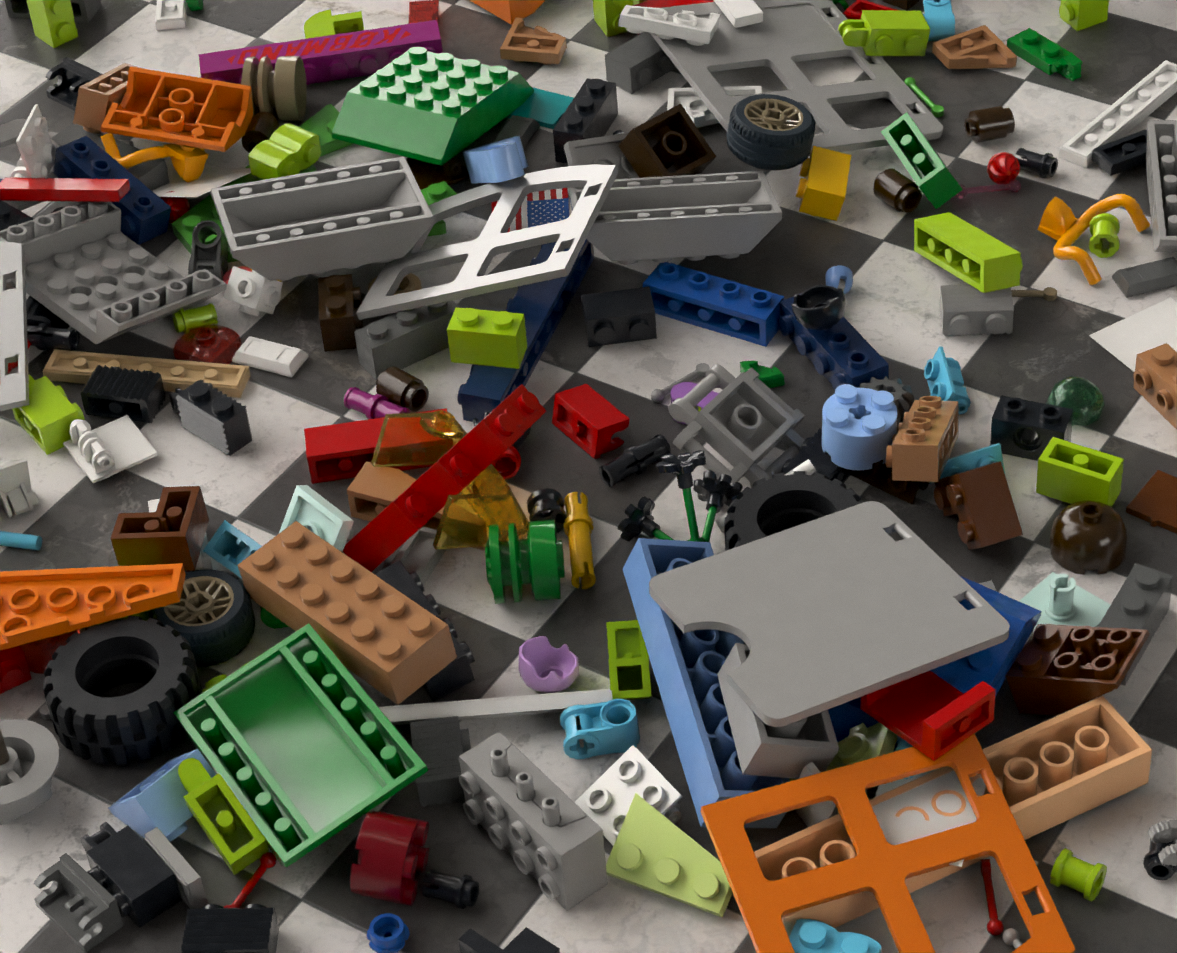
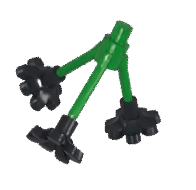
M703 450L695 451L692 454L690 452L681 453L678 455V458L673 454L663 455L661 457L663 462L657 463L656 467L659 473H672L677 476L678 487L683 491L691 536L687 541L709 542L716 513L720 512L724 504L730 506L737 499V495L742 491V484L739 482L731 483L732 477L726 474L720 475L719 479H717L715 472L707 470L703 472V480L696 479L693 485L691 472L697 466L706 464ZM692 486L694 491L698 493V499L707 502L706 510L708 514L702 537H699L690 488ZM646 496L639 500L637 507L630 504L625 509L624 514L629 518L622 520L617 528L622 531L621 539L628 542L637 537L641 532L650 538L674 540L662 532L660 525L653 521L654 517L651 514L655 503Z

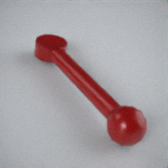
M266 852L261 856L260 866L231 905H226L223 908H240L266 870L276 865L277 859L272 852Z
M981 859V875L983 876L990 919L986 928L989 934L998 936L1003 932L1004 925L998 919L991 876L990 859Z

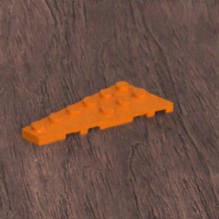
M183 563L0 571V651L178 603L181 599L186 576Z

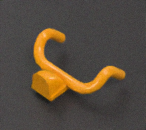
M108 133L101 136L106 153L125 169L150 160L170 157L174 169L180 178L186 182L199 179L209 155L203 148L171 143L142 149L121 157L114 135Z
M1115 194L1097 202L1078 219L1075 218L1071 208L1062 199L1055 196L1045 208L1037 230L1057 240L1053 247V254L1056 258L1060 260H1075L1082 269L1088 283L1094 285L1100 282L1102 277L1092 258L1082 248L1071 246L1089 227L1091 219L1098 214L1123 207L1129 213L1138 232L1148 229L1150 224L1138 202L1126 194Z

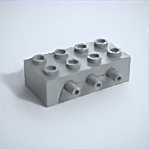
M500 731L459 756L461 768L459 782L464 790L465 803H463V809L466 816L473 824H480L488 832L491 841L498 849L504 848L513 857L516 866L523 874L527 875L529 873L538 881L542 892L548 899H556L568 911L608 884L603 829Z

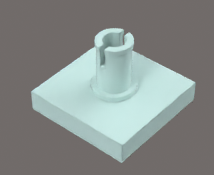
M296 485L279 533L297 521L343 552L345 544L349 542L347 539L351 540L354 537L352 530L354 521L308 485Z
M1054 572L1048 575L1019 601L1042 611L1034 629L1038 624L1098 627L1111 604L1077 586L1073 577L1068 581L1069 575L1056 574Z

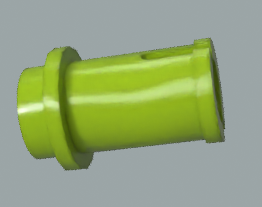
M213 303L185 311L182 308L172 314L177 333L189 334V330L218 324L217 313Z

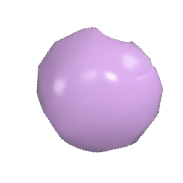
M546 636L528 639L519 647L520 677L533 690L547 693L560 692L568 689L579 676V659L574 653L569 651L567 644H563L560 648H554L550 645Z

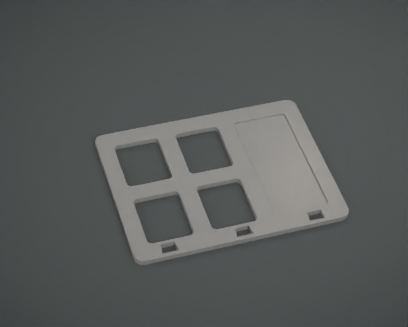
M754 0L763 11V22L738 28L731 24L715 2L662 7V9L668 12V15L682 13V10L694 11V16L697 18H709L710 13L721 14L719 26L710 43L702 46L691 45L685 39L675 37L671 40L661 39L655 33H650L726 131L728 130L730 113L734 105L749 96L759 94L729 96L710 72L768 66L789 90L760 94H772L790 98L802 104L812 114L815 122L825 133L813 137L812 148L817 146L837 152L889 146V143L881 133L887 126L853 130L848 127L831 107L832 104L879 98L889 99L902 115L907 112L928 140L938 139L942 136L943 125L881 56H866L862 47H851L844 44L842 36L838 31V26L842 21L848 19L831 0ZM850 56L872 80L815 86L794 62ZM872 60L875 64H869L868 61ZM916 109L919 114H914L911 110Z

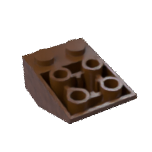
M1038 624L1005 675L1019 713L1056 716L1118 689L1150 635L1149 631L1128 628Z

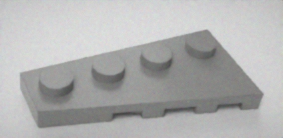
M629 132L569 141L563 145L568 166L616 165L619 171L616 179L639 178L618 146Z

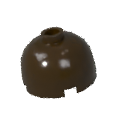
M1079 501L1066 506L1054 519L1049 543L1052 558L1062 568L1075 574L1085 575V569H1098V575L1117 568L1125 559L1127 545V529L1119 513L1111 506L1097 501Z

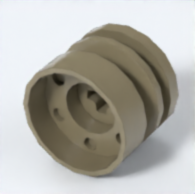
M268 56L262 57L260 62L256 57H247L243 65L241 85L251 86L253 116L260 112H268L274 115L276 108L279 120L282 122L302 121L305 117L307 104L306 73L302 58L300 56H279L274 70Z

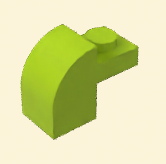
M331 9L324 10L311 16L304 24L305 39L364 30L361 11L332 15Z
M638 620L606 622L610 690L612 691L613 700L652 698L649 655Z

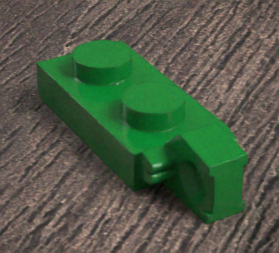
M1030 28L1007 39V47L1016 56L1048 75L1057 72L1071 81L1080 78L1082 75V61L1078 57Z

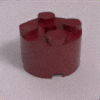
M381 811L368 812L363 820L355 849L359 850L358 864L352 863L351 892L365 897L412 906L418 888V881L414 880L416 872L424 873L428 862L429 848L424 847L428 836L429 822Z

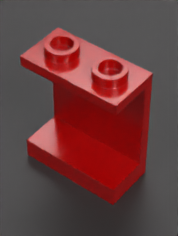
M929 670L862 696L860 709L935 761L994 721L996 689L982 681L966 693H962Z

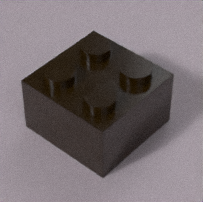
M681 104L633 128L618 145L639 178L697 175L702 173L717 157Z

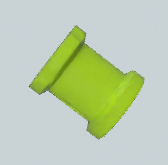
M1108 213L1098 214L1093 217L1089 225V231L1092 235L1089 239V249L1091 253L1100 258L1111 257L1119 250L1120 240L1117 236L1120 231L1119 220L1114 215Z
M1065 848L1055 860L1050 875V884L1059 887L1061 884L1084 893V898L1092 902L1098 896L1103 886L1107 866L1102 863L1092 865L1074 857L1073 852Z

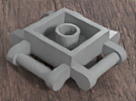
M715 364L706 372V377L683 398H677L669 405L670 415L676 421L685 422L688 425L677 435L672 444L680 451L685 449L691 454L695 451L703 450L706 464L702 466L707 470L715 472L717 479L722 474L731 476V483L738 482L744 476L750 481L752 488V484L762 478L766 480L772 479L773 474L781 473L782 467L788 459L795 458L796 454H799L801 446L805 441L794 431L805 415L799 409L793 410L758 379L760 375L753 368H750L745 373L742 372L735 378L724 367ZM713 389H722L701 411L694 408ZM698 434L734 468L731 471L728 470L694 437ZM781 442L786 446V451L764 471L757 464Z

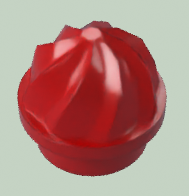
M1008 152L995 154L987 165L989 178L1000 185L1011 183L1016 179L1020 171L1018 159Z
M160 197L171 207L170 223H173L190 210V203L187 197Z
M511 445L486 468L489 474L501 480L514 477L521 466L519 451Z

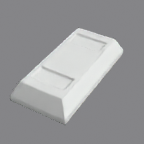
M249 336L236 351L232 362L292 378L309 356L302 349Z

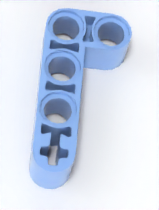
M520 136L510 137L463 152L471 183H499L525 175L523 169L528 167Z

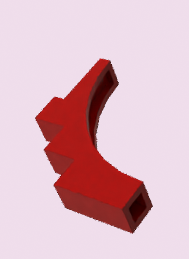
M521 384L347 542L343 552L372 572L514 444L546 412L545 408L539 403L538 398Z

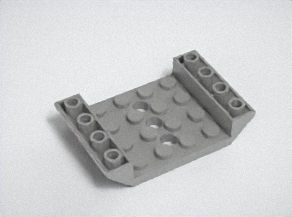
M81 202L73 206H66L47 215L38 216L19 225L9 226L7 229L0 231V241L22 243L25 248L26 293L94 344H99L170 316L182 308L185 310L203 303L227 288V284L206 269L195 271L183 277L120 232L121 209L111 202ZM15 277V278H12L11 280H12V282L16 285V277Z

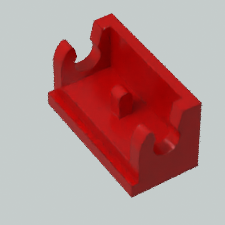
M588 384L555 394L552 424L592 458H600L601 454L612 451L624 443L620 437H615L612 440L611 437L614 433L628 428L630 418Z

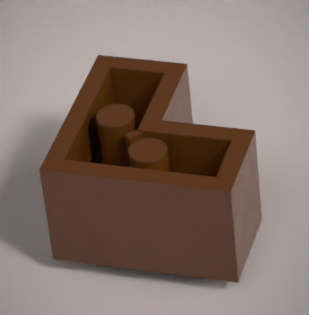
M1001 461L943 477L938 482H934L936 486L934 489L935 502L938 508L943 510L944 516L958 514L960 521L957 524L958 533L962 542L967 544L968 550L986 547L1023 535Z
M163 487L156 512L119 513L111 535V542L118 565L183 563L185 571H195L209 523L201 487Z

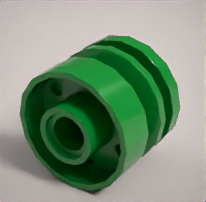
M555 520L529 522L527 539H519L515 523H508L509 540L502 541L499 524L489 525V536L485 546L487 581L494 595L495 604L506 603L505 586H512L514 602H521L523 585L531 584L535 601L561 599L560 578H565L563 544L562 540H557Z

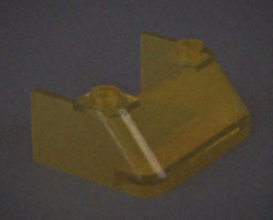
M443 410L428 413L386 414L371 464L374 467L431 465L437 462L467 433L451 413ZM492 464L460 492V495H448L433 547L437 550L486 546L489 536V525L493 524L500 525L502 541L509 540L508 523H515L519 539H526L529 521L511 488Z

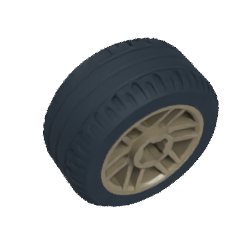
M772 94L749 96L736 103L730 113L727 145L739 160L750 166L765 170L790 169L803 163L808 158L813 143L815 120L802 104L790 98Z
M201 569L186 572L180 602L150 610V618L161 621L164 627L166 625L173 627L180 632L182 637L186 638L191 646L197 667L213 666L233 658L249 644L255 630V616L250 594L246 591L241 580L224 571Z

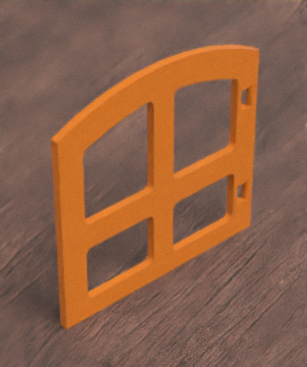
M975 734L935 761L912 746L701 806L700 812L757 953H795L782 922V916L864 891L874 894L899 953H935L907 889L905 880L951 866L949 864L964 859L965 862L985 855L992 856L996 860L1030 934V939L1012 953H1074L1076 950ZM947 766L954 769L977 821L898 845L888 843L865 790ZM980 774L989 794L977 797L969 778ZM832 801L838 809L857 855L854 858L779 880H767L762 873L744 825L819 802ZM1035 891L1044 913L1032 916L1024 895Z

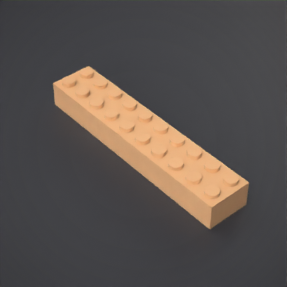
M1103 695L982 749L1024 840L1147 784L1152 749ZM947 766L939 768L870 799L869 802L871 806L877 805L954 771V769ZM978 774L970 779L971 784L976 779L982 778L981 775ZM985 788L984 795L989 794L987 788ZM943 790L933 796L931 804L933 809L940 815L956 816L964 811L966 800L956 791ZM943 794H954L960 798L962 805L956 812L945 813L937 808L936 799ZM913 806L902 808L895 815V817H899L904 811L916 810L924 815L925 821H929V816L923 809ZM840 814L754 851L762 873L769 881L779 880L844 861L857 855ZM985 855L965 861L962 867L951 865L906 879L905 884L909 893H912L990 856ZM864 891L786 914L781 919L789 937L798 919L817 920L836 928L879 908V905L873 893Z

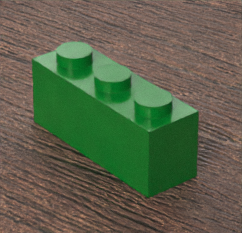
M907 112L881 131L917 186L935 209L963 190Z

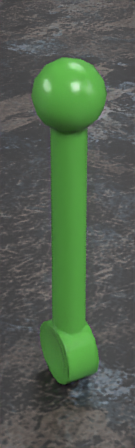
M908 77L905 79L904 83L932 109L931 113L935 117H942L944 115V107L935 105L916 85L914 78Z

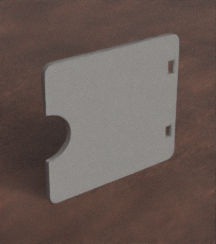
M876 501L863 502L658 574L651 578L649 582L650 596L683 633L704 629L720 630L736 635L747 644L750 650L748 658L738 668L727 673V682L765 724L773 727L789 725L1006 641L1009 637L1010 625L1008 621L886 505ZM896 531L903 539L895 541L888 534ZM967 599L975 608L967 610L959 602Z

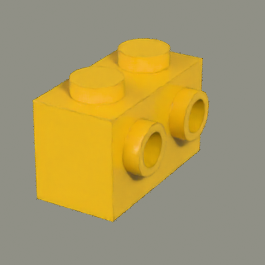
M813 146L810 158H807L800 167L799 176L804 178H800L795 196L801 198L799 212L834 221L838 220L846 196L851 155Z

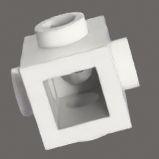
M233 266L223 298L241 304L239 311L258 317L260 311L273 314L275 306L281 298L283 282L277 280L270 281L254 270L250 272Z

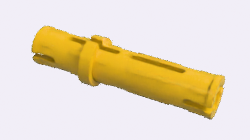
M571 492L564 498L566 519L563 524L565 535L568 536L571 583L575 588H579V577H581L582 589H588L596 582L591 544V533L594 528L593 521L588 514L587 496L581 492L580 503H578V492Z

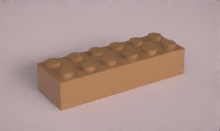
M297 521L237 565L245 589L253 601L295 631L309 623L347 669L397 705L457 658L448 624Z

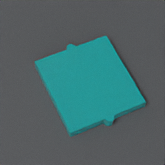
M533 88L534 93L520 107L507 116V118H511L512 115L532 118L540 126L554 129L574 98Z

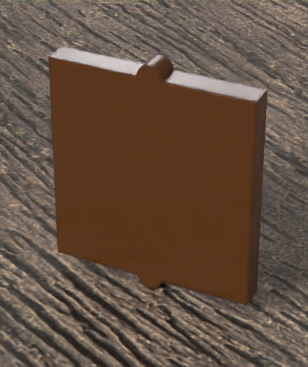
M1157 470L1128 504L1126 513L1150 522L1152 527L1159 526L1177 534V477Z

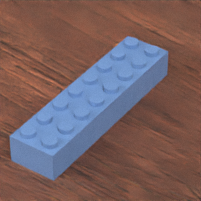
M638 538L622 570L700 827H706L700 812L701 806L786 783L790 780L789 778L742 774L717 674L735 643L744 644L743 640L729 632L713 629L683 633L649 594V582L654 576L713 556L714 553L710 542ZM787 812L744 825V828H777Z

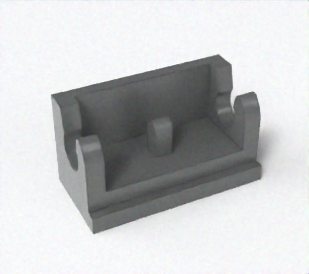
M65 853L59 857L60 861L41 873L34 881V884L39 889L53 881L52 885L48 889L43 890L34 900L36 906L77 946L87 953L124 925L116 899Z

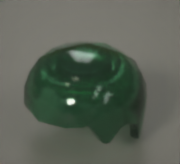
M1069 376L1053 386L1046 404L1073 409L1072 426H1088L1100 418L1105 401L1100 388L1091 381L1078 376Z

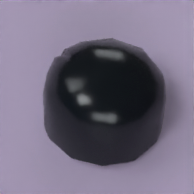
M818 285L808 288L800 295L795 294L794 303L791 304L796 320L806 329L821 331L832 328L841 320L846 308V299L841 288L836 289L832 286Z

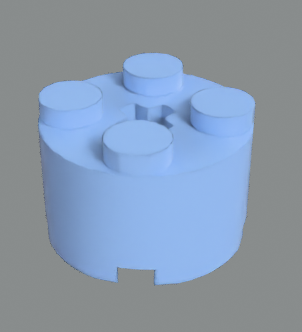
M850 384L838 386L835 389V394L826 400L822 409V450L824 454L827 452L831 456V461L837 466L850 470L872 469V463L883 460V464L886 463L887 445H892V437L897 433V407L894 403L893 395L888 391L856 388Z

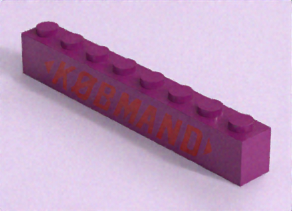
M437 20L198 55L201 78L241 84L243 65L247 57H256L260 62L262 57L268 56L275 70L276 61L279 56H300L305 67L306 84H314L373 75L377 70L382 69L412 47H424L427 51L438 54L443 53Z

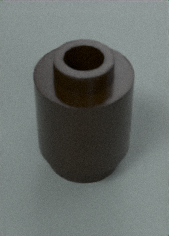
M997 106L970 111L968 118L965 119L964 127L966 135L969 138L971 137L975 143L1007 137L1008 134L1014 132L1015 121L1010 108Z
M260 112L252 117L241 140L243 148L248 153L260 142L270 139L271 135L279 128L277 118L268 112Z
M893 168L886 169L878 174L874 181V195L899 212H911L917 208L921 201L922 193L917 184Z
M396 366L389 367L381 372L376 381L377 394L386 396L389 402L403 408H408L412 412L421 410L428 400L429 391L423 381Z

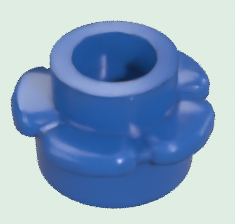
M385 913L375 917L367 931V939L370 941L369 946L377 953H396L405 946V940L410 936L407 925L403 923L399 916L392 913Z

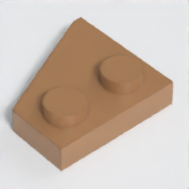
M516 17L500 48L501 59L513 60L515 62H538L545 65L559 64L567 48L566 37L550 33L547 29L538 25L533 30L525 26L524 19Z
M986 25L933 42L932 53L948 69L1016 67L1017 56Z

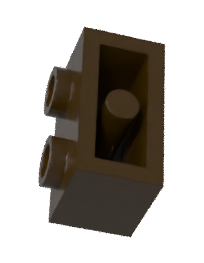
M352 274L330 275L318 278L319 322L324 351L357 348L354 331L363 328V319L359 320L356 314L362 304L360 287H354Z

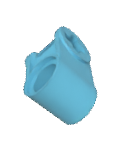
M923 0V16L930 27L928 41H939L955 35V16L952 13L951 0Z
M614 699L595 704L574 705L565 709L560 715V725L566 732L563 748L565 754L570 758L587 759L598 755L625 753L632 745L637 747L640 742L636 708L628 700ZM577 716L580 718L581 725H576ZM579 739H583V748L580 747Z

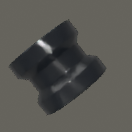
M549 488L533 492L527 500L530 522L555 520L556 533H559L563 529L566 519L562 495L560 492Z

